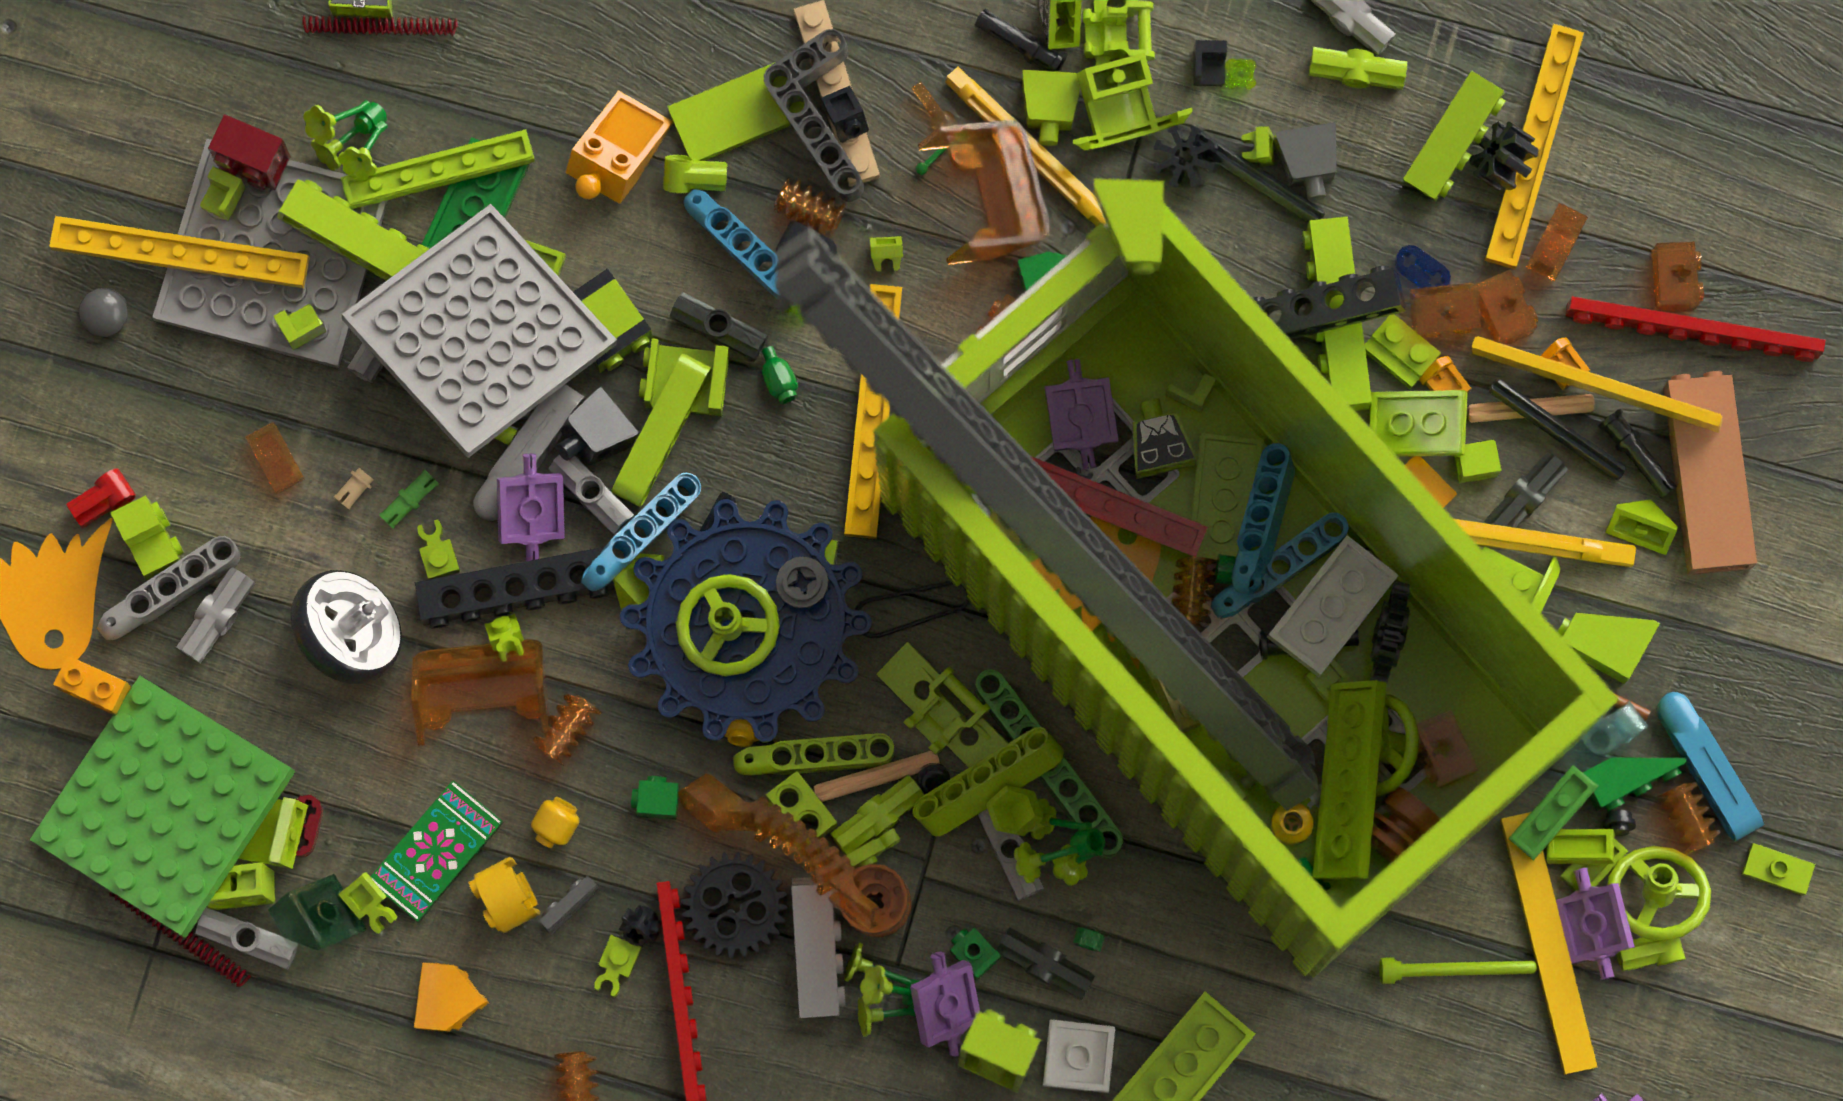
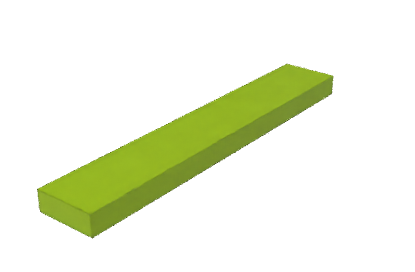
M522 130L378 167L376 173L370 175L368 180L365 181L359 180L356 176L349 175L340 178L346 200L351 205L350 209H356L535 162L527 131Z

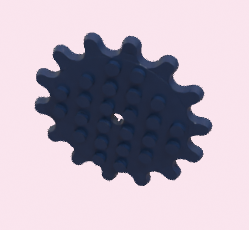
M723 499L716 503L714 507L715 519L711 528L702 532L696 531L685 520H674L667 529V534L674 546L671 557L663 561L642 557L635 563L634 573L638 579L648 585L650 590L649 596L644 603L624 607L620 613V621L628 629L642 631L647 638V644L640 653L631 657L628 667L631 674L635 677L643 678L649 675H659L665 680L666 690L658 701V709L663 716L667 718L676 717L683 709L696 707L704 714L702 730L705 737L711 741L722 739L731 722L737 719H744L751 724L754 735L759 741L770 742L777 736V720L783 711L789 709L796 710L805 720L816 722L823 717L825 712V706L818 695L820 685L829 679L837 680L841 683H851L857 678L858 667L855 662L843 654L842 645L850 636L867 633L871 629L872 621L866 612L850 609L846 605L844 597L851 587L861 581L863 573L860 566L856 563L848 562L842 565H832L826 560L825 549L833 537L832 529L829 525L817 523L807 532L796 534L790 531L787 526L788 509L781 501L774 500L769 502L764 509L763 515L758 520L749 522L740 517L738 508L732 500ZM795 557L815 559L824 567L828 575V590L823 596L822 601L817 602L810 608H794L784 602L777 591L776 578L780 568L787 561ZM798 571V582L793 584V586L800 587L801 591L806 595V590H808L807 584L812 583L813 580H806L801 571ZM732 574L750 578L767 590L777 606L780 628L775 647L763 663L743 674L721 676L705 672L688 660L678 643L676 620L680 605L692 588L710 577ZM732 587L716 589L722 601L735 605L740 614L750 613L755 618L766 619L765 611L758 600L745 590ZM705 596L692 609L689 621L691 640L700 653H702L713 634L708 622L711 607ZM726 620L723 622L722 626H727L732 621ZM742 632L738 638L732 641H724L713 661L721 663L742 661L757 650L763 642L765 633Z

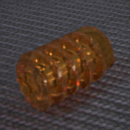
M788 178L775 201L774 212L780 213L786 208L785 217L787 219H791L797 214L796 222L803 224L808 220V228L810 227L814 230L819 226V234L825 236L831 231L830 236H832L845 213L846 203L843 202L836 209L834 208L835 197L832 196L825 203L823 202V191H820L813 197L811 196L813 186L809 185L804 191H801L802 180L798 179L793 185H790V179Z
M1193 556L1176 561L1175 566L1183 571L1175 573L1174 579L1182 584L1173 586V592L1179 595V597L1173 598L1171 603L1174 607L1178 608L1177 610L1193 626H1210L1209 623L1201 620V617L1211 615V611L1202 606L1204 603L1212 602L1213 599L1205 595L1204 591L1214 589V585L1205 580L1215 576V572L1207 569V565L1217 563L1215 559Z
M565 694L563 698L568 706L561 704L556 706L560 717L555 715L548 717L553 727L543 725L540 730L545 738L539 736L533 738V742L541 752L562 766L564 765L559 756L562 755L569 758L572 756L567 749V745L575 747L580 745L574 737L575 734L587 735L582 727L583 723L591 726L595 724L589 715L591 713L602 714L599 709L579 695Z
M1697 782L1682 784L1657 796H1668L1661 806L1663 809H1674L1668 815V820L1680 821L1673 828V831L1676 833L1685 832L1679 839V843L1691 844L1684 852L1685 856L1716 843L1714 839L1721 833L1719 829L1709 830L1708 828L1715 821L1714 818H1703L1709 807L1697 806V803L1704 797L1703 794L1692 795L1691 793L1698 785Z
M582 1051L555 1054V1058L564 1060V1062L555 1066V1070L565 1074L556 1079V1083L566 1087V1089L557 1093L558 1098L567 1101L600 1100V1096L590 1094V1090L599 1086L597 1082L589 1081V1077L598 1073L596 1069L588 1067L589 1063L597 1060L596 1056Z

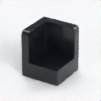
M1195 40L1193 49V86L1225 85L1227 40Z

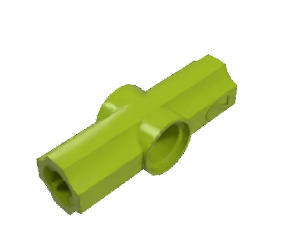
M1313 47L1309 66V76L1340 80L1344 85L1353 88H1367L1371 85L1403 90L1407 72L1406 61L1374 57L1372 52L1362 49H1350L1343 52Z
M907 775L882 795L878 794L863 804L857 810L856 815L845 821L830 835L841 851L848 855L873 837L877 838L891 829L899 821V818L907 811H910L917 800L924 796L917 783Z

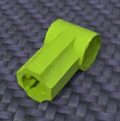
M668 155L665 157L663 189L672 193H688L691 189L725 191L727 181L726 162L698 161L685 155Z
M1637 938L1633 939L1635 948L1616 953L1618 964L1622 971L1634 970L1653 964L1661 966L1685 960L1680 938L1667 941Z

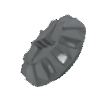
M795 557L787 561L780 568L776 578L777 591L782 600L794 608H810L817 602L822 601L823 596L828 590V575L824 567L815 559ZM798 571H801L806 580H813L812 583L807 584L808 590H806V595H804L800 587L793 586V584L798 582Z

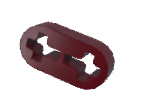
M303 795L296 799L306 805L308 802H312V807L316 810L315 814H309L307 824H303L302 829H305L304 838L309 843L308 846H302L300 851H297L296 857L304 858L313 852L323 817L322 804L316 797L311 795Z

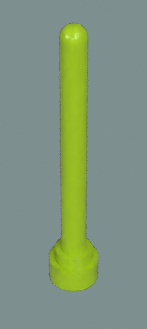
M1394 957L1380 958L1379 977L1381 984H1395L1396 980H1402V977L1533 974L1537 971L1538 967L1534 961L1402 964L1401 961H1395Z

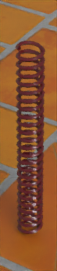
M316 15L313 29L312 16H309L308 28L306 27V16H302L303 28L307 34L310 31L314 34L316 30L319 34L322 31L325 34L329 31L333 34L336 30L338 34L341 31L344 34L349 31L351 35L354 31L357 35L360 31L363 35L366 32L371 35L373 31L376 35L379 32L382 35L385 32L390 35L393 31L395 36L398 32L401 35L404 33L410 35L412 32L414 36L417 32L420 36L423 33L428 36L430 32L433 36L436 32L439 36L442 33L445 36L449 33L451 36H454L456 27H458L457 18H455L452 31L451 19L448 18L446 30L445 19L442 18L439 30V21L436 17L433 31L432 18L430 17L427 30L426 18L424 17L420 30V21L417 17L414 31L413 18L411 17L408 30L407 18L404 17L403 28L401 29V20L398 17L395 31L393 16L391 17L390 30L388 18H384V28L382 29V20L379 16L376 30L375 17L373 16L370 30L369 17H366L365 28L363 29V19L360 16L357 30L356 17L354 16L351 30L350 17L347 16L346 28H344V18L341 16L338 29L337 16L335 15L333 29L330 16H328L327 28H325L324 16L321 17L319 29L318 16Z
M109 892L110 897L115 896V901L120 900L121 905L125 904V908H130L131 912L136 911V915H141L142 920L146 919L147 923L152 922V927L157 926V930H162L163 935L167 934L168 938L173 937V942L178 941V945H183L184 950L189 949V953H194V957L199 956L200 961L204 960L205 965L210 964V968H215V972L220 971L221 976L226 975V980L231 979V983H236L237 987L244 985L251 977V975H248L240 983L241 978L246 973V969H244L234 980L237 972L241 969V965L229 976L236 964L233 962L224 972L225 967L230 962V958H227L225 963L218 969L221 961L225 958V954H222L213 965L214 960L220 953L219 950L216 951L209 961L208 958L214 951V947H211L208 953L202 957L209 943H206L203 949L197 953L204 939H201L192 950L194 943L199 938L198 935L186 946L193 932H190L187 938L181 942L183 938L181 935L176 938L178 933L174 932L171 934L172 930L170 928L165 931L167 926L163 925L160 927L161 923L159 921L155 923L156 919H150L148 914L144 916L145 913L143 911L139 912L140 909L134 908L132 904L128 905L129 902L123 901L118 895Z

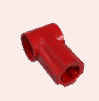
M116 468L106 472L95 481V486L66 504L82 529L109 511H115L131 503L136 498L135 492L120 469Z

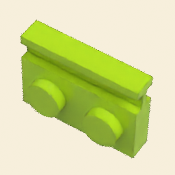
M1395 314L1389 315L1365 343L1366 354L1410 390L1426 369L1441 355L1439 350Z

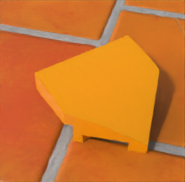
M422 962L414 1028L450 1032L452 1029L460 1030L465 1020L476 1010L483 1009L489 1002L475 988L468 978V973L460 970L458 966Z

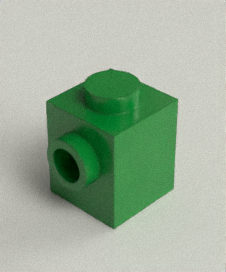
M647 776V781L639 780V788L632 789L631 808H637L636 813L638 817L677 820L679 783L666 782L667 778L662 776Z

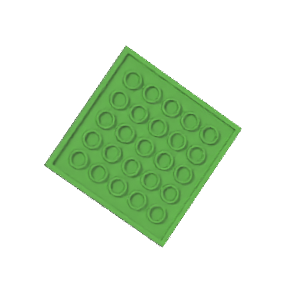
M139 675L125 696L117 714H113L30 840L186 938L296 771Z

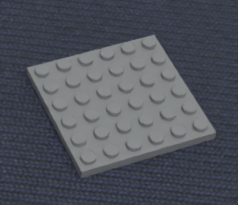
M206 139L178 235L308 254L310 260L304 288L167 268L152 317L153 320L339 369L350 333V328L342 321V314L359 302L368 270L279 220L277 215L297 179L303 182L306 179L313 181L323 189L321 192L331 198L338 196L347 201L340 178L347 176V174L289 160L275 191L265 187V190H259L247 183L248 179L236 175V177L242 179L246 189L229 221H226L200 207V203L210 186L207 176L213 166L219 168L208 150L211 139ZM389 200L352 210L360 215L362 212L372 215L379 221L378 225L381 226ZM310 304L327 332L293 351L273 316L283 310L289 316Z
M492 204L488 205L342 314V321L467 458L616 346L617 339Z

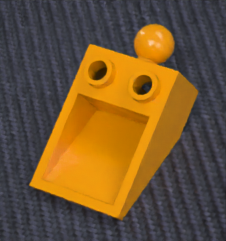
M618 91L571 151L565 173L577 179L575 185L577 194L581 198L589 200L601 193L620 204L640 178L672 126L673 121Z

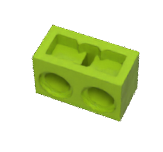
M798 771L766 794L769 803L765 807L776 821L781 818L789 827L785 833L796 847L802 844L807 850L837 827V821ZM786 792H793L798 796L799 800L795 806L788 808L780 803L781 796ZM808 817L816 819L819 824L817 830L813 833L803 832L800 829V823L803 819Z
M262 862L234 865L207 907L212 910L275 904L274 871Z

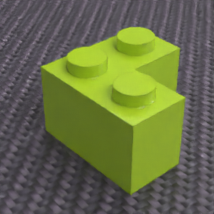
M145 495L110 512L124 542L129 546L147 581L181 560L180 555L184 554V551L176 536L170 538L166 527L170 526V522L157 501L151 503Z

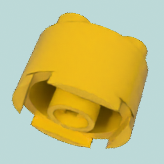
M511 856L475 874L474 880L469 882L477 899L482 898L487 908L483 911L487 923L492 929L496 927L498 931L503 933L540 915V910L533 908L538 905L532 888L523 872L516 875L512 867L517 865V863Z

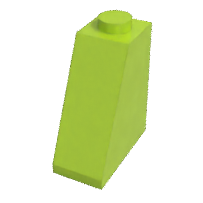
M1094 179V197L1125 269H1133V273L1152 274L1154 270H1160L1164 181Z
M1575 613L1571 620L1564 618L1557 633L1585 663L1625 684L1630 679L1660 623L1647 619Z

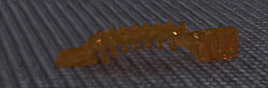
M707 773L679 791V799L683 807L715 833L721 830L754 831V840L758 843L771 836L769 845L773 849L784 843L782 850L784 854L788 856L796 851L793 860L798 864L805 860L803 869L807 873L813 871L810 880L815 884L818 883L816 892L820 896L835 888L837 892L828 896V900L833 905L870 930L877 926L875 911L878 909V906L856 888L853 881L855 868L850 865V859L846 855L839 856V850L835 846L830 848L828 841L824 837L818 839L817 832L812 828L806 830V824L801 820L795 822L794 816L789 812L783 814L782 808L777 804L768 807V800L763 796L753 803L745 802L715 777Z

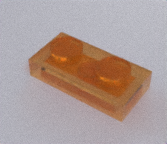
M274 422L245 436L276 494L305 480Z

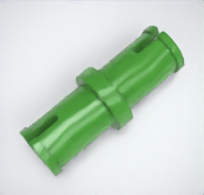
M424 469L405 490L401 488L398 491L400 495L378 515L394 529L413 508L417 510L420 507L418 503L439 483Z

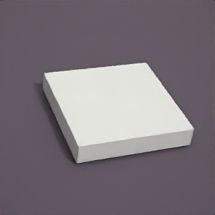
M1049 1020L1043 1086L1109 1093L1115 1026Z

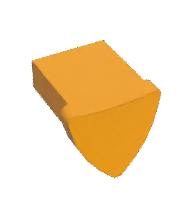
M1566 337L1553 342L1541 355V357L1590 371ZM1556 381L1562 390L1570 386Z
M1449 356L1435 360L1419 379L1421 384H1426L1430 391L1465 390L1468 393L1472 389L1453 365L1454 362Z

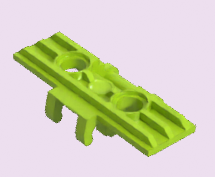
M1094 0V13L1091 12V9H1083V22L1085 24L1084 55L1086 58H1095L1096 66L1111 62L1114 59H1123L1145 53L1147 61L1155 59V52L1151 50L1150 12L1153 11L1152 2L1122 0L1125 4L1123 7L1107 8V3L1110 0ZM1133 15H1138L1139 50L1128 48L1126 21L1127 17H1133Z
M907 642L877 673L879 678L914 712L903 723L910 730L916 727L932 743L928 748L935 755L948 746L968 768L1007 745L1008 742L983 718L991 708L987 704L983 705L953 675L954 670L950 666L940 674ZM920 681L930 683L928 686L930 693L926 700L919 698L916 694V686ZM944 684L974 714L969 720L940 692ZM966 727H973L978 732V741L972 746L966 745L961 738V733Z

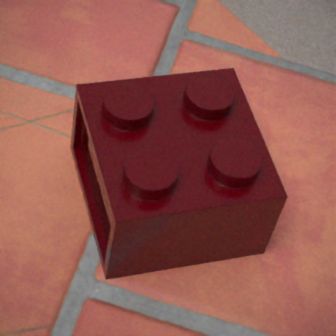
M224 114L208 147L213 161L219 169L235 177L239 175L248 179L247 183L259 190H265V187L275 191L291 158L282 138Z

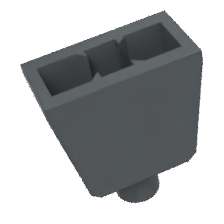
M1335 122L1275 132L1273 144L1289 186L1298 187L1305 185L1308 201H1317L1325 198L1324 182L1334 180L1337 172Z

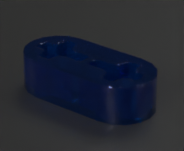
M1407 245L1399 250L1395 259V266L1401 275L1431 295H1439L1447 290L1451 281V274L1443 264L1414 245ZM1411 254L1415 255V263L1422 269L1420 270L1413 264L1406 267L1404 265L1405 258L1402 256L1410 257ZM1424 271L1432 276H1435L1437 273L1441 274L1442 278L1440 281L1443 285L1440 283L1435 284V286L1429 283L1431 277Z

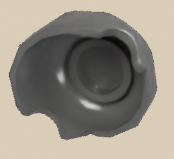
M97 288L87 293L79 306V318L82 326L95 336L109 337L118 333L128 318L125 298L114 289Z

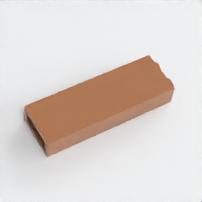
M1712 371L1704 373L1703 377L1691 378L1690 374L1672 376L1671 380H1668L1663 387L1664 396L1719 413L1722 416V425L1719 433L1667 417L1687 575L1752 569L1757 564L1732 375H1722V371Z

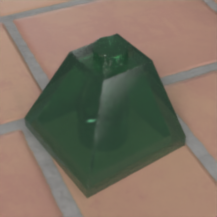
M335 874L288 892L268 909L285 939L316 951L330 947L367 930L363 921L358 919L338 895L344 889Z

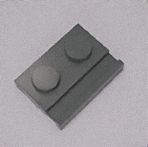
M588 875L583 880L578 879L567 889V895L558 903L557 901L553 902L542 913L543 917L539 920L542 926L551 935L554 934L599 891L597 884Z

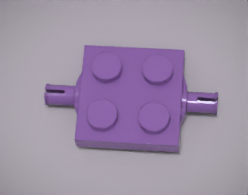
M1075 359L1076 372H1074L1073 360L1067 361L1070 380L1059 385L1045 386V395L1054 451L1068 449L1081 451L1083 469L1085 470L1089 469L1087 456L1089 457L1090 469L1096 468L1093 449L1103 444L1117 443L1118 434L1109 377L1094 380L1083 378L1081 360Z
M531 453L529 455L523 454V474L515 477L497 478L498 541L501 544L520 543L526 545V561L539 559V544L548 540L565 538L563 475L560 473H537V455Z
M1588 868L1575 870L1574 873L1579 890L1568 897L1556 900L1571 963L1576 964L1588 960L1597 961L1601 980L1613 978L1615 975L1610 957H1613L1620 951L1635 948L1619 883L1603 887H1592Z
M935 952V954H931L934 968L933 974L910 986L921 1044L927 1047H931L941 1041H948L949 1054L951 1056H959L962 1048L960 1036L971 1027L977 1012H980L971 963L962 960L947 967L945 953Z

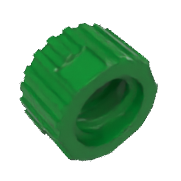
M1218 554L1215 568V583H1232L1235 556Z
M1078 927L1073 944L1084 949L1100 952L1105 936L1093 930Z

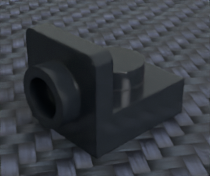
M850 85L821 97L823 106L834 125L837 137L841 143L869 131L864 111Z

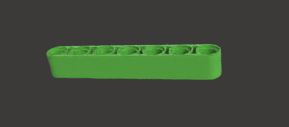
M988 669L978 675L975 693L983 705L987 704L991 708L988 712L1011 742L1020 737L1024 731L1041 727L1002 674L996 670ZM993 679L998 683L999 689L993 694H988L982 690L981 683L984 680ZM1005 705H1013L1017 708L1019 714L1016 718L1008 720L1001 715L1000 710ZM1063 756L1054 771L1046 772L1038 778L1070 821L1083 823L1079 818V812L1085 808L1092 809L1097 815V820L1091 823L1092 828L1099 829L1103 835H1112L1116 840V847L1111 850L1103 849V855L1099 857L1109 859L1116 856L1123 843L1121 832ZM1065 782H1070L1076 786L1077 794L1071 798L1064 797L1059 791V786Z

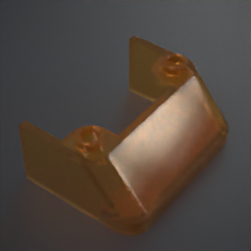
M1004 120L939 126L918 144L919 150L947 148L949 158L955 167L961 170L976 171L989 228L978 230L973 235L971 241L946 258L948 264L992 260L1038 244L1049 235L1050 223L1026 130L1019 122Z
M525 639L521 642L524 650L523 655L519 656L517 651H510L506 654L507 661L504 662L500 660L498 652L493 651L491 643L426 650L416 654L413 657L411 703L418 746L425 745V729L438 730L443 728L450 722L452 712L516 705L517 713L525 718L536 719L541 717L543 732H549V702L542 643L534 639Z

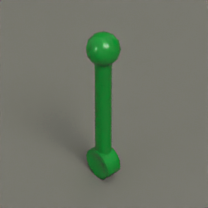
M957 126L954 129L953 135L924 163L916 165V172L920 175L926 174L928 167L956 140L965 138L966 129L962 126Z

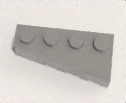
M831 876L792 878L799 1017L839 1016V1007L845 1006L844 986L838 987L837 974L843 973L842 954H836L835 941H841L840 921H834L833 908H839L838 888H832Z

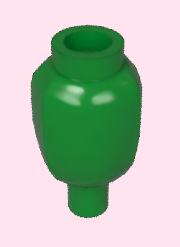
M773 346L764 348L761 352L766 362L762 367V374L769 393L772 397L778 399L780 404L794 401L798 397L796 391L799 386L792 368L786 360L777 357Z

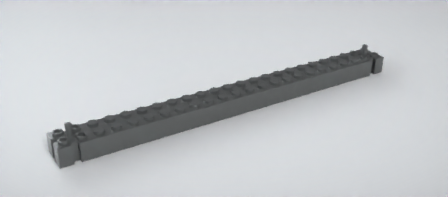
M809 227L778 249L775 288L780 298L774 301L775 308L780 313H783L793 305L800 307L798 312L802 320L809 326L813 325L821 333L826 345L831 349L836 348L843 355L847 366L853 372L858 371L866 379L871 391L876 395L881 394L892 412L898 418L903 417L911 425L915 436L921 441L925 440L933 448L936 457L942 463L947 462L954 469L958 480L963 485H969L976 492L982 505L987 508L991 507L997 513L1002 525L1008 530L1012 529L1019 536L1025 549L1030 552L1033 550L1039 556L1044 568L1049 573L1054 572L1061 579L1067 592L1071 595L1076 594L1082 601L1086 611L1091 616L1096 615L1103 622L1108 634L1112 637L1117 636L1124 644L1127 653L1134 659L1138 658L1144 664L1149 676L1154 680L1158 679L1165 686L1168 695L1173 700L1178 699L1185 706L1190 718L1194 721L1198 720L1205 727L1209 737L1214 742L1219 741L1225 747L1230 759L1234 762L1238 761L1245 768L1247 775L1240 779L1243 787L1249 789L1259 782L1265 788V792L1270 800L1274 803L1278 802L1286 811L1319 791L1317 775L1312 771L1315 768L1313 750L1298 735L1294 736L1291 733L1290 726L850 268L838 256L834 257L828 251V246Z

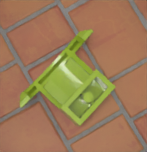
M1145 53L1089 67L1076 74L1094 136L1072 140V144L1086 151L1131 140L1183 124L1193 110L1188 108L1156 119L1147 86L1153 84Z
M1484 546L1482 551L1541 614L1561 570L1558 558L1552 556L1545 574L1542 575Z

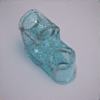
M1629 700L1605 719L1601 718L1585 734L1581 741L1593 755L1604 757L1624 743L1626 744L1637 737L1649 726ZM1602 732L1609 736L1610 743L1607 748L1599 750L1592 746L1591 739L1596 733Z

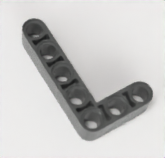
M827 29L771 65L765 71L764 83L770 95L837 195L844 201L853 202L858 200L864 192V184L860 174L803 90V88L844 62L849 54V48L843 34L835 29ZM832 41L841 43L840 48L836 52L829 53L825 51L828 43ZM804 59L814 60L813 66L808 70L799 69V64ZM779 76L787 77V82L783 87L776 88L772 86L775 78ZM794 102H803L805 104L803 110L799 113H791L789 108ZM819 127L822 129L820 136L817 138L809 139L806 137L810 128ZM832 152L839 154V158L834 164L827 165L823 163L824 157ZM853 178L856 180V184L852 189L843 190L840 188L841 183L845 179Z

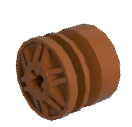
M1398 787L1390 792L1382 802L1383 807L1390 816L1387 818L1374 812L1373 822L1377 827L1373 825L1371 846L1378 854L1392 864L1441 819L1413 794L1402 787Z
M867 864L856 868L845 878L840 888L839 905L843 916L857 931L868 937L882 938L896 933L905 925L911 913L912 898L908 886L894 870L884 865ZM883 895L882 902L885 904L882 909L875 907L871 910L872 903L869 901L872 896L879 898Z

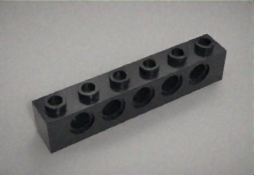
M1388 266L1370 269V274L1362 276L1346 274L1339 277L1338 282L1327 284L1325 281L1314 282L1307 286L1308 289L1298 292L1295 289L1282 290L1277 293V297L1269 299L1264 297L1251 298L1268 317L1274 311H1281V319L1275 325L1289 340L1407 311L1399 274L1394 268L1389 269ZM1366 288H1375V294L1372 299L1368 301L1361 300V294ZM1337 295H1343V304L1339 308L1331 309V299ZM1305 303H1312L1311 313L1304 317L1299 316L1300 307Z
M604 547L414 582L421 621L424 626L430 625L431 629L448 626L449 621L462 619L463 623L480 620L481 615L494 613L496 617L510 615L513 613V609L526 607V610L532 611L545 607V603L558 601V604L563 605L574 603L577 601V597L590 595L592 599L606 597L609 595V591L615 590L613 579L605 587L597 591L588 590L583 584H575L571 581L572 574L578 570L585 571L601 554ZM546 576L554 577L557 580L555 587L551 590L541 589L539 583L542 578ZM514 582L522 583L525 586L523 593L519 596L509 595L507 589L510 584ZM482 588H488L493 592L492 597L487 602H479L475 599L476 593ZM450 594L460 596V603L455 608H446L443 605L444 599Z

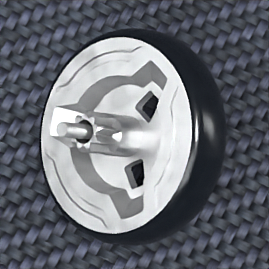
M329 570L308 579L296 593L290 615L292 632L301 652L316 669L334 680L347 684H363L374 681L391 669L401 650V626L392 603L375 584L353 572ZM324 609L335 615L333 620L326 616ZM346 642L353 643V652L349 651L345 644Z

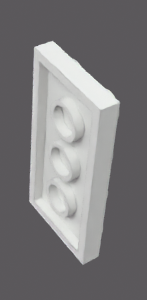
M1346 536L1267 638L1317 677H1320L1399 575L1349 536Z

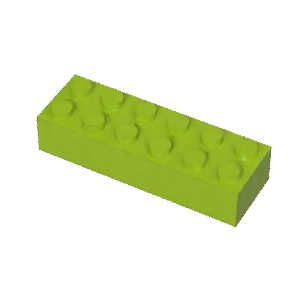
M987 1009L985 1014L978 1011L962 1045L958 1066L1018 1093L1034 1058L1040 1039L1035 1037L1036 1031L1029 1027L1017 1024V1027L1014 1028L1005 1024V1017Z

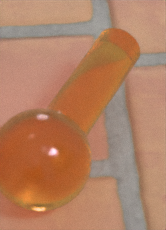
M921 81L918 82L911 90L932 117L931 126L933 131L941 136L951 134L956 128L955 116L949 111L942 110Z

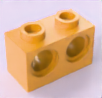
M68 655L53 683L59 691L112 715L117 714L125 696L131 689V686L126 681Z

